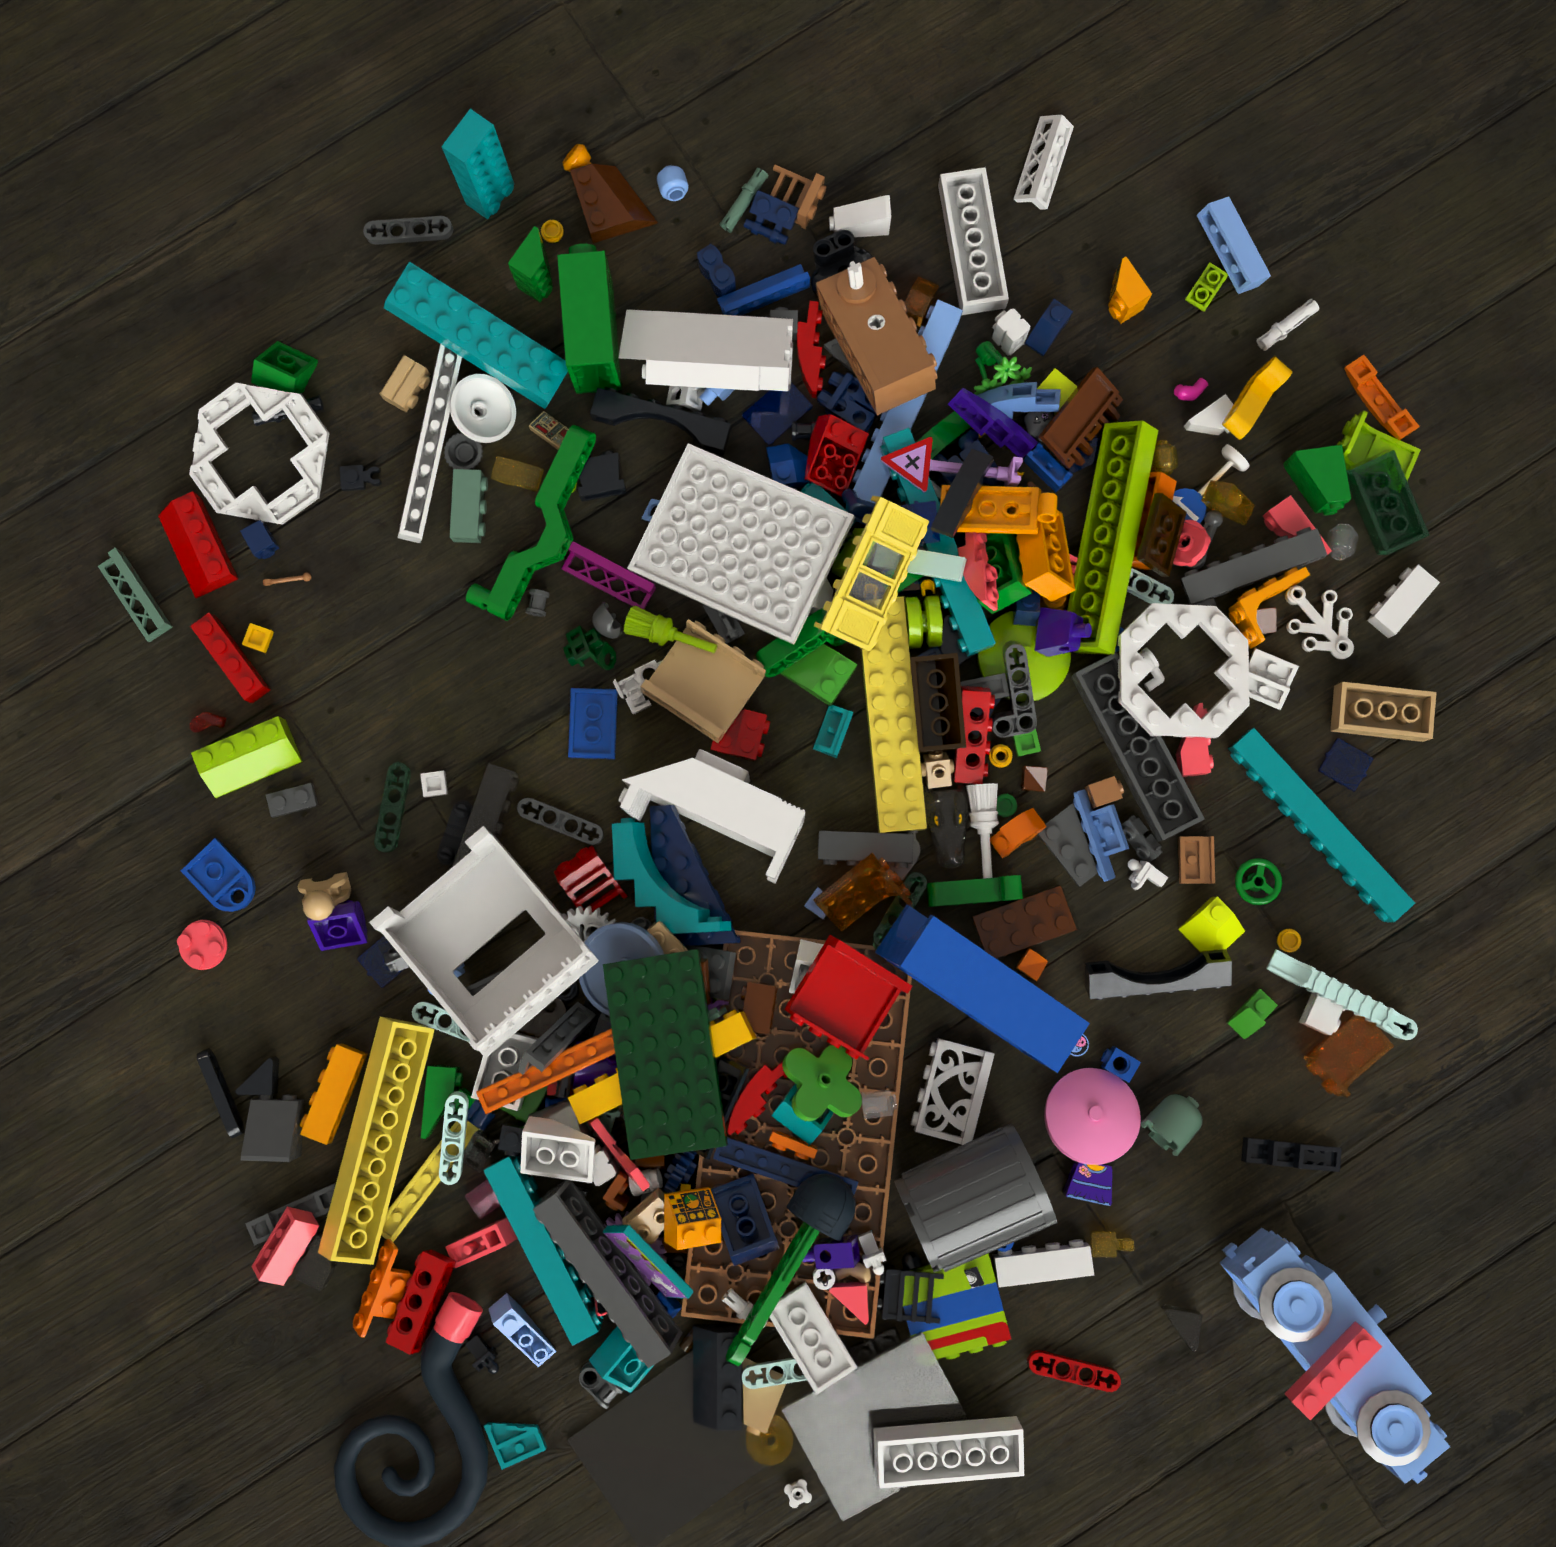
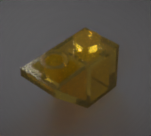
M1210 480L1201 500L1210 510H1217L1222 516L1245 526L1255 506L1233 483Z

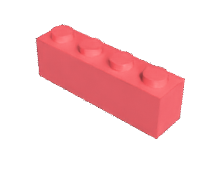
M1354 1322L1284 1394L1311 1420L1382 1346L1361 1325Z

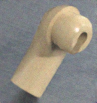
M859 1262L854 1268L834 1269L838 1280L850 1275L859 1279L861 1283H867L871 1279L869 1268H866L864 1264Z

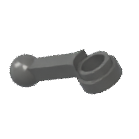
M1217 510L1207 512L1204 517V528L1210 536L1211 542L1216 529L1223 522V516ZM1208 549L1195 566L1186 567L1190 570L1202 568L1206 562Z

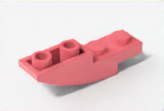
M965 532L966 545L958 548V556L967 559L963 576L974 595L990 609L996 611L998 610L997 600L999 599L996 586L998 574L995 567L987 563L986 533Z

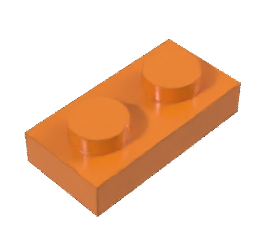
M776 1129L772 1130L769 1141L773 1142V1147L782 1151H786V1148L795 1151V1156L804 1160H808L809 1157L814 1159L818 1151V1146L808 1145L805 1141Z

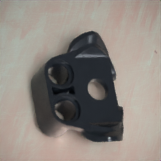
M838 231L818 240L814 244L813 252L816 270L811 278L813 292L817 294V282L837 274L842 268L850 267V262L854 261L857 264L873 258L871 253L864 249L860 250L855 245L854 235L851 231Z

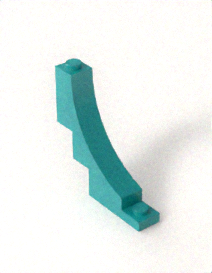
M622 818L621 823L612 824L614 880H634L635 907H656V921H661L672 934L731 931V921H722V917H710L709 909L689 902L673 890L663 879L651 857L644 823L635 822V818Z

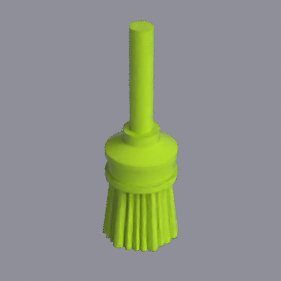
M638 606L631 607L626 616L623 630L625 634L647 638L650 642L658 643L660 646H664L668 641L673 642L676 640L711 653H715L717 650V644L679 632L677 628L673 627L671 618H665L660 614L656 616Z

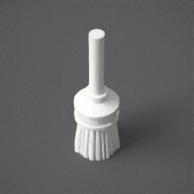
M998 784L966 785L971 813H969L971 823L969 824L977 829V834H980L983 879L993 878L990 834L992 833V828L999 824L997 819L998 811H996Z

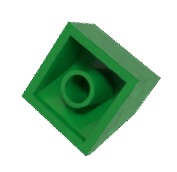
M277 341L254 359L251 383L259 387L302 394L318 364V359Z

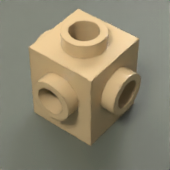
M932 751L929 754H924V763H920L922 777H925L928 789L952 786L951 773L955 772L953 759H949L947 753L943 751Z

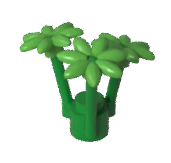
M990 341L983 342L977 347L976 354L978 358L975 361L979 366L983 380L981 382L982 385L974 387V390H976L975 395L1001 387L1007 381L1008 376L1014 379L1010 384L1024 383V380L1031 377L1032 367H1029L1027 370L1024 367L1020 372L1021 365L1015 364L1017 357L1015 356L1008 361L1006 357L1001 356ZM997 362L999 365H995L994 369L998 372L991 381L987 377L984 365L991 366Z

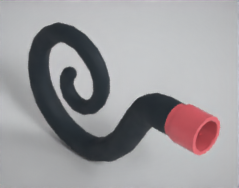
M456 1292L448 1294L435 1318L436 1323L425 1342L421 1354L423 1381L454 1432L462 1457V1479L455 1495L441 1510L431 1517L414 1522H397L384 1517L371 1508L362 1497L355 1471L357 1456L365 1443L386 1433L398 1434L407 1439L415 1448L419 1458V1471L416 1477L411 1480H403L398 1476L397 1471L393 1467L384 1468L382 1480L387 1488L399 1496L413 1497L429 1486L435 1473V1453L429 1438L419 1425L403 1416L386 1414L370 1418L350 1432L341 1445L334 1465L335 1489L345 1513L354 1525L369 1538L390 1547H420L441 1540L458 1528L474 1511L487 1483L488 1449L480 1421L452 1368V1363L465 1338L470 1336L483 1312L482 1307L477 1302L465 1295Z

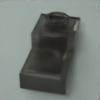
M896 1326L875 1334L874 1339L867 1338L851 1346L849 1349L860 1371L881 1363L885 1358L903 1352L905 1347Z

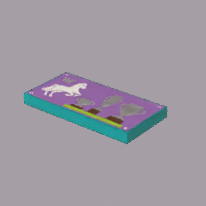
M607 1225L603 1230V1233L666 1297L689 1299L693 1294V1289L630 1225Z

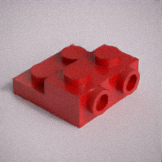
M746 709L741 710L720 742L717 743L713 740L711 750L756 762L757 756L762 757L765 744L761 743L763 734H768L771 721L767 720L766 714Z

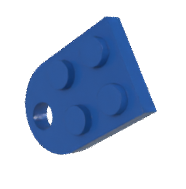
M214 838L181 870L189 881L219 910L239 911L249 905L255 895L256 887L253 876L217 838ZM237 890H242L244 893V900L241 903H236L233 899V895Z

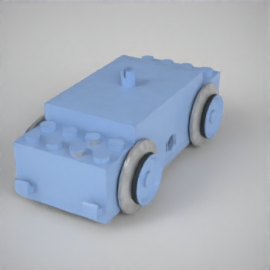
M1261 1228L1239 1247L1234 1243H1230L1222 1249L1226 1257L1219 1263L1233 1279V1294L1239 1306L1251 1317L1263 1320L1266 1327L1280 1338L1305 1371L1354 1322L1361 1325L1382 1346L1325 1405V1409L1331 1422L1345 1434L1358 1437L1364 1451L1377 1462L1384 1465L1404 1484L1411 1479L1418 1484L1426 1478L1427 1473L1423 1469L1450 1448V1446L1444 1440L1447 1437L1445 1432L1429 1419L1431 1415L1421 1404L1432 1393L1377 1325L1384 1318H1387L1384 1311L1375 1304L1374 1307L1366 1312L1333 1270L1307 1255L1302 1259L1298 1256L1301 1252L1285 1238L1282 1239L1279 1234L1276 1235L1272 1230L1268 1232Z

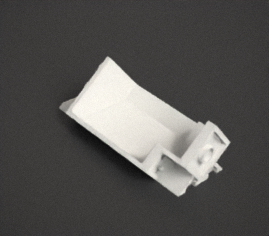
M626 310L618 358L646 360V364L642 366V378L646 379V384L755 391H789L791 389L793 319Z

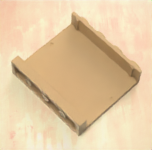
M688 619L686 628L682 633L717 644L716 652L711 653L676 641L650 679H645L640 686L641 693L719 743L764 679L766 670L763 669L764 665L755 659L751 661L745 657V653L738 647L733 646L732 648L725 644L726 641L720 635L715 633L712 635L706 631V627L698 621L692 622Z

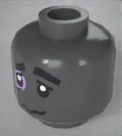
M1027 412L1024 417V423L1028 434L1035 440L1042 441L1038 436L1053 419V413Z

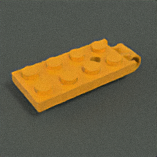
M942 485L940 506L951 485ZM981 486L973 499L971 510L957 532L1038 534V521L1051 523L1056 520L1058 497L1053 493L1041 494L1039 487ZM1010 508H1014L1016 512L1014 514H1008L1007 510Z

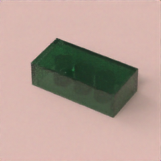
M1394 450L1383 451L1346 469L1350 491L1377 555H1389L1429 536V532Z

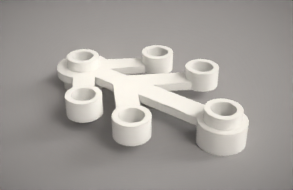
M1294 585L1285 592V600L1291 605H1299L1314 624L1301 623L1298 619H1292L1286 625L1287 631L1291 634L1298 632L1323 634L1330 641H1317L1314 637H1307L1302 641L1303 650L1307 652L1313 650L1330 651L1337 659H1346L1351 656L1354 650L1353 642L1348 638V622L1353 616L1351 609L1344 607L1337 612L1336 617L1339 620L1338 635L1332 629L1333 603L1337 600V593L1333 590H1327L1322 594L1323 613L1321 616L1305 598L1306 593L1301 586ZM1294 591H1298L1300 593L1299 598L1294 597ZM1326 594L1332 595V601L1326 599ZM1342 611H1345L1348 614L1347 619H1344L1341 616ZM1291 623H1296L1298 629L1293 630L1291 628ZM1307 640H1310L1313 643L1312 648L1307 647ZM1340 643L1345 645V651L1339 649Z

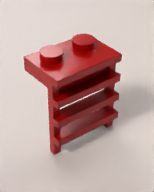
M593 846L581 849L576 854V857L569 862H562L557 867V870L554 871L560 886L571 898L576 907L581 906L583 911L585 909L581 904L611 883L615 888L589 905L592 912L619 894L623 899L628 897L618 882L614 880L613 875L602 862ZM601 874H606L607 877L579 897H575V892Z

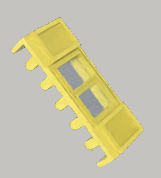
M878 496L871 497V501L876 503L871 514L864 515L862 520L866 524L861 536L856 535L853 539V544L856 545L855 551L851 558L846 557L843 561L846 571L842 579H836L833 584V588L837 589L832 602L826 601L823 606V610L827 611L822 624L817 622L814 624V627L870 652L877 643L881 627L887 621V612L890 605L897 599V590L900 583L907 577L909 563L916 557L917 548L921 539L926 535L929 520Z

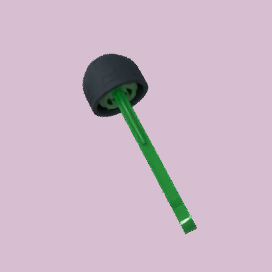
M817 1174L804 1180L796 1189L786 1207L804 1222L748 1314L738 1335L732 1341L726 1353L727 1361L736 1366H739L744 1361L751 1349V1345L756 1341L819 1232L833 1239L842 1240L854 1218L856 1203L851 1188L841 1178L832 1174Z

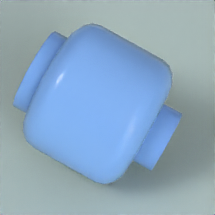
M669 165L664 167L657 175L658 188L663 198L670 201H678L687 193L689 185L682 168Z

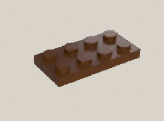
M1061 886L972 917L983 950L996 959L1077 930Z

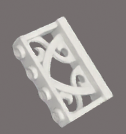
M937 1038L936 1042H932L929 1056H932L931 1064L926 1065L923 1079H926L924 1089L920 1088L917 1097L920 1107L918 1112L914 1111L911 1125L914 1126V1131L961 1145L972 1141L995 1054ZM949 1049L954 1050L958 1055L959 1065L954 1066V1061L951 1057H949V1063L943 1064L941 1061L942 1053ZM962 1051L981 1056L980 1062L964 1063ZM937 1067L944 1071L934 1079ZM963 1072H967L966 1078L970 1075L974 1077L972 1084L965 1083ZM958 1074L961 1086L972 1095L970 1099H961L955 1102L948 1110L941 1099L938 1087L947 1079ZM931 1093L935 1104L927 1105ZM959 1106H964L966 1108V1113L964 1115H960L959 1111H957L955 1117L953 1113L956 1110V1108ZM932 1111L935 1113V1118L932 1121L938 1120L941 1115L945 1119L938 1127L931 1128L925 1122L928 1112ZM949 1122L961 1130L962 1133L960 1137L941 1131Z

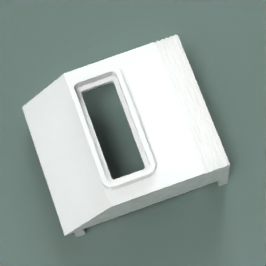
M701 749L698 750L695 759L690 758L622 780L629 788H624L619 797L620 807L632 818L641 821L650 801L661 806L675 805L679 814L773 857L766 876H768L767 880L774 884L778 880L804 823V809L800 810V807L796 808L795 805L791 806V803L782 802L781 798L749 784L750 777L747 770Z
M483 826L465 841L472 851L400 912L388 906L369 923L375 930L385 936L471 1040L468 1043L474 1050L480 1051L486 1059L599 960L500 841ZM526 910L543 929L545 935L483 989L472 996L455 976L454 970Z

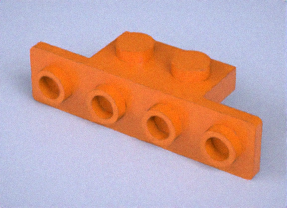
M386 1239L384 1246L379 1250V1259L376 1267L370 1274L368 1288L362 1295L360 1309L353 1319V1328L359 1337L365 1338L373 1316L395 1319L397 1305L403 1298L406 1291V1283L412 1275L408 1270L392 1268L398 1247L390 1239Z

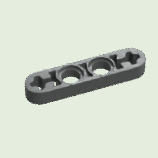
M445 216L376 220L368 222L364 226L363 233L368 242L375 245L445 240L451 237L453 226L451 221ZM422 224L426 227L425 232L420 235L415 234V226ZM429 224H432V226H433V228H432L433 233H431V229H430ZM441 224L446 226L444 232H440L438 229L441 227ZM395 226L403 228L400 236H393L391 234V230ZM384 227H386L387 237L383 233L385 232ZM377 228L378 233H376V237H372L373 229Z
M524 798L518 803L517 810L519 815L527 820L589 845H598L604 838V832L597 824L532 798ZM529 802H532V807L540 810V806H543L544 808L539 813V820L535 819L537 816L535 813L529 812L528 815H525V810L522 809L523 805H528ZM547 811H554L556 813V820L552 824H547L544 821L543 817ZM570 819H574L578 823L577 830L572 833L565 829V824ZM583 823L587 824L584 828L586 830L593 831L596 828L599 838H594L590 841V836L582 833V837H578L582 831Z

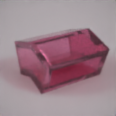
M488 1179L465 1195L469 1205L480 1219L500 1206Z

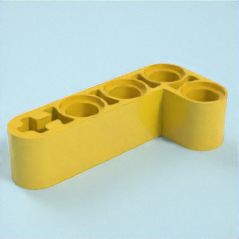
M1276 356L1270 359L1249 379L1222 422V425L1236 438L1242 439L1255 424L1273 392L1287 381L1293 371Z

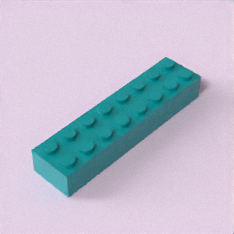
M411 262L408 263L385 300L384 309L544 409L550 403L568 372L564 359Z
M508 1155L491 1164L483 1171L571 1345L573 1346L598 1333L603 1324L602 1319L604 1315L597 1316L595 1306L591 1300V1297H593L591 1289L587 1284H583L576 1268L566 1260L560 1246L552 1241L549 1231L544 1224L537 1220L533 1208L542 1198H539L536 1192L538 1185L533 1176L529 1177L528 1174L520 1173L521 1155Z

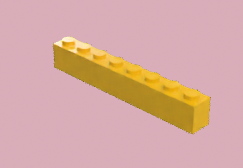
M735 1009L723 1015V1021L717 1024L714 1020L710 1022L715 1058L756 1038L744 1011L737 1013ZM617 1068L615 1069L616 1074L609 1077L606 1073L594 1079L596 1084L590 1087L584 1084L574 1089V1095L568 1097L579 1124L585 1123L622 1105Z

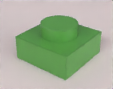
M1036 729L1030 733L1012 736L1017 757L1041 752Z

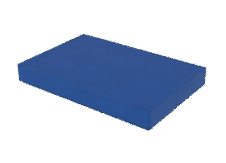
M571 688L568 758L615 759L618 692L616 689Z

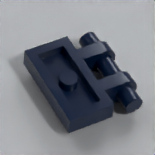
M757 190L749 211L757 215L756 221L746 219L744 228L751 230L752 234L757 236L760 234L769 238L770 242L775 244L779 242L786 245L788 236L781 234L783 227L789 230L793 229L800 208L761 190ZM765 219L776 224L774 230L763 226Z

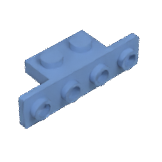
M1086 790L1074 792L1075 798L1073 802L1075 808L1080 812L1082 829L1088 835L1090 852L1096 858L1097 872L1104 882L1114 879L1115 873L1108 855L1129 849L1116 808L1113 804L1093 811Z

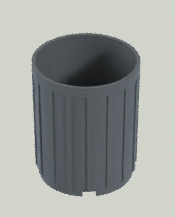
M1012 1123L901 1173V1178L894 1181L934 1273L942 1269L944 1272H947L1057 1223L1054 1210L1041 1179Z

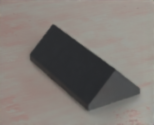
M721 1055L715 1058L724 1121L726 1123L750 1067L725 1055ZM714 1148L696 1150L694 1152L706 1159H710Z

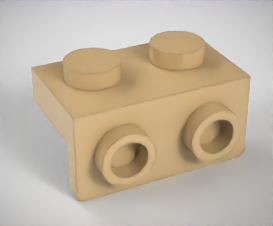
M661 921L654 922L647 929L658 941L664 954L688 951Z

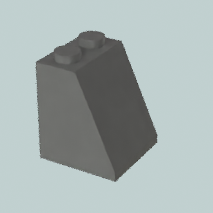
M292 1094L282 1095V1099L273 1098V1095H259V1098L251 1099L241 1161L290 1162L301 1157L303 1135H300L302 1130L300 1123L304 1116V1099H297V1095Z

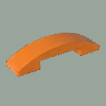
M1362 355L1344 368L1352 386L1377 421L1395 438L1401 440L1420 427L1406 408L1401 410L1376 377L1377 370L1365 355Z

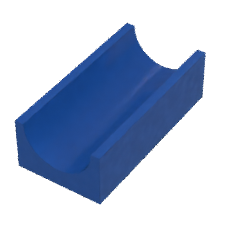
M907 904L875 952L1025 1055L1057 1073L1090 1024L935 916L930 915L929 918H926Z

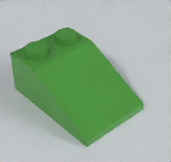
M822 644L780 674L831 706L856 670L857 664L834 649Z

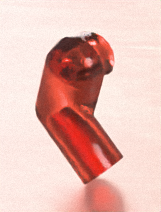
M203 712L191 720L189 728L195 733L203 731L211 725L222 729L225 726L226 718L209 712Z

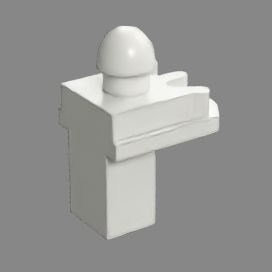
M1135 859L1128 861V867L1133 871L1128 879L1132 882L1131 887L1134 890L1141 888L1146 879L1158 887H1162L1168 879L1166 875L1147 861L1139 862Z
M872 1231L858 1235L865 1253L862 1255L865 1267L869 1268L872 1266V1270L876 1275L883 1274L884 1265L881 1262L886 1261V1257L882 1247L878 1249Z

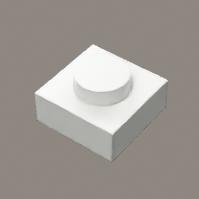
M444 770L421 774L423 797L448 794Z

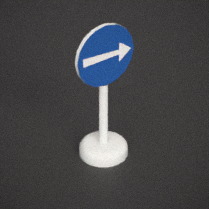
M1226 444L1222 448V455L1228 462L1198 492L1188 488L1179 489L1174 492L1172 501L1187 512L1185 520L1202 522L1207 509L1202 496L1231 466L1239 471H1246L1250 467L1247 460L1232 446Z

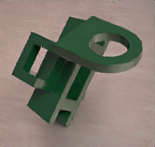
M579 625L566 634L569 644L563 647V650L571 666L578 663L583 667L585 666L583 661L591 657L602 669L611 670L616 662V653L606 641L600 639L602 635L595 628L586 633V630ZM579 633L580 636L575 639L573 636ZM609 652L611 660L610 663L606 665L605 656Z

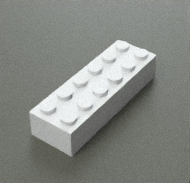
M986 167L940 174L938 188L959 308L963 310L962 315L1005 309L1009 297Z
M1017 1416L873 1428L875 1476L879 1488L1024 1476L1023 1428Z

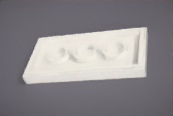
M806 1282L780 1298L770 1315V1319L816 1395L858 1368Z

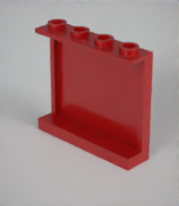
M829 935L784 1010L791 1014L789 1019L796 1024L802 1026L803 1023H806L810 1026L808 1031L816 1036L821 1037L824 1034L829 1037L827 1042L838 1049L842 1045L847 1048L845 1053L857 1060L860 1056L868 1061L869 1057L863 1054L899 993L903 991L908 994L912 985L841 940Z

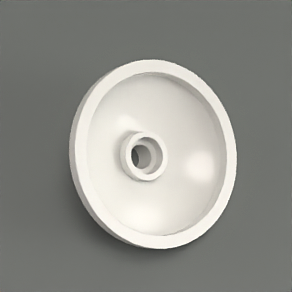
M473 374L459 381L452 390L449 401L451 417L457 428L465 436L477 442L491 443L502 439L511 431L516 419V406L513 396L502 382L489 375ZM475 409L479 411L480 416L475 414Z

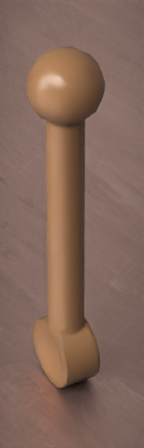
M306 572L300 576L263 580V585L269 586L276 583L298 580L310 581L312 576Z

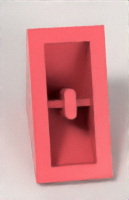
M834 1283L829 1288V1292L865 1325L869 1322L866 1283Z

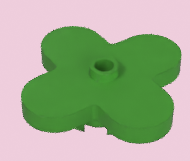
M830 1045L821 1052L818 1058L805 1049L795 1048L784 1057L782 1063L783 1071L790 1080L797 1084V1091L792 1098V1108L800 1119L814 1121L824 1113L826 1108L841 1117H850L860 1109L862 1105L861 1094L854 1085L846 1080V1076L852 1067V1058L845 1053L846 1049L840 1046L838 1049Z

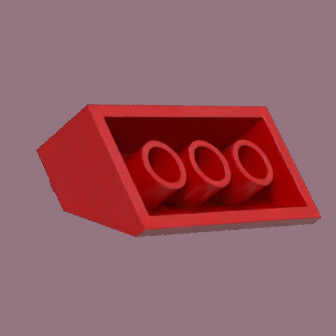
M192 491L172 500L158 517L195 598L197 599L238 580L202 498Z

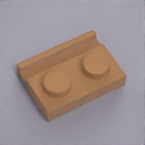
M1214 836L1178 837L1179 884H1215Z

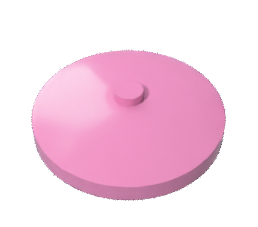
M1083 1068L1065 1075L1051 1089L1044 1108L1046 1129L1054 1145L1070 1159L1083 1164L1101 1165L1118 1159L1132 1147L1140 1130L1141 1115L1134 1093L1122 1079L1102 1069Z

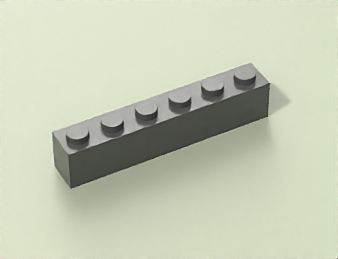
M1310 527L1296 532L1297 536L1288 539V536H1283L1274 540L1275 544L1268 547L1265 544H1261L1252 548V552L1243 555L1240 552L1230 556V561L1220 563V560L1206 565L1207 569L1198 572V569H1194L1184 573L1185 577L1181 578V583L1189 605L1225 595L1285 573L1294 567L1299 568L1325 558L1327 552L1318 528L1311 530Z

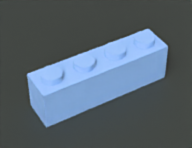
M1230 197L1208 203L1197 214L1203 229L1238 294L1259 287L1271 276Z

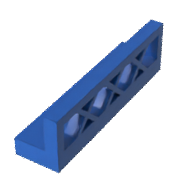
M800 264L719 297L717 302L723 315L741 316L810 288V276L808 272H804Z

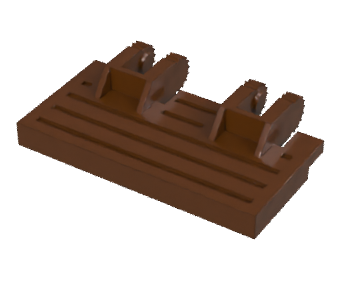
M1098 367L1092 368L1063 404L1059 412L1056 413L1038 436L1066 468H1070L1074 463L1078 466H1082L1085 463V459L1076 450V447L1085 455L1093 453V448L1084 437L1091 441L1100 429H1104V424L1109 423L1102 415L1103 413L1113 421H1117L1120 418V414L1111 405L1112 403L1115 407H1118L1123 401L1122 397L1118 394L1119 391Z

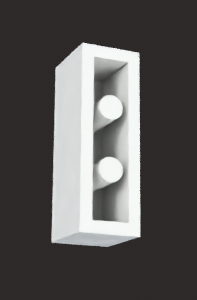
M1419 564L1412 569L1406 568L1399 576L1401 581L1398 585L1395 586L1393 584L1384 594L1386 599L1382 603H1376L1370 610L1372 615L1367 621L1387 638L1398 633L1440 583Z

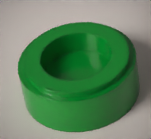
M1009 794L999 795L996 806L997 815L1003 818L1013 815L1017 809L1015 798Z

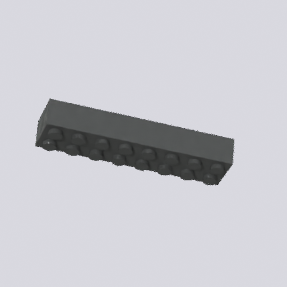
M1115 652L1114 655L1111 654L1074 673L1071 678L1157 842H1160L1197 824L1205 818L1162 737L1150 736L1118 702V692L1120 691L1118 659L1120 657Z
M564 1180L548 1191L533 1208L535 1216L549 1231L552 1241L560 1246L566 1260L576 1268L580 1279L592 1290L595 1300L603 1305L609 1319L619 1327L624 1340L635 1349L638 1359L644 1362L649 1369L673 1352L683 1332L668 1314L632 1262L603 1233V1230L606 1228L573 1181Z

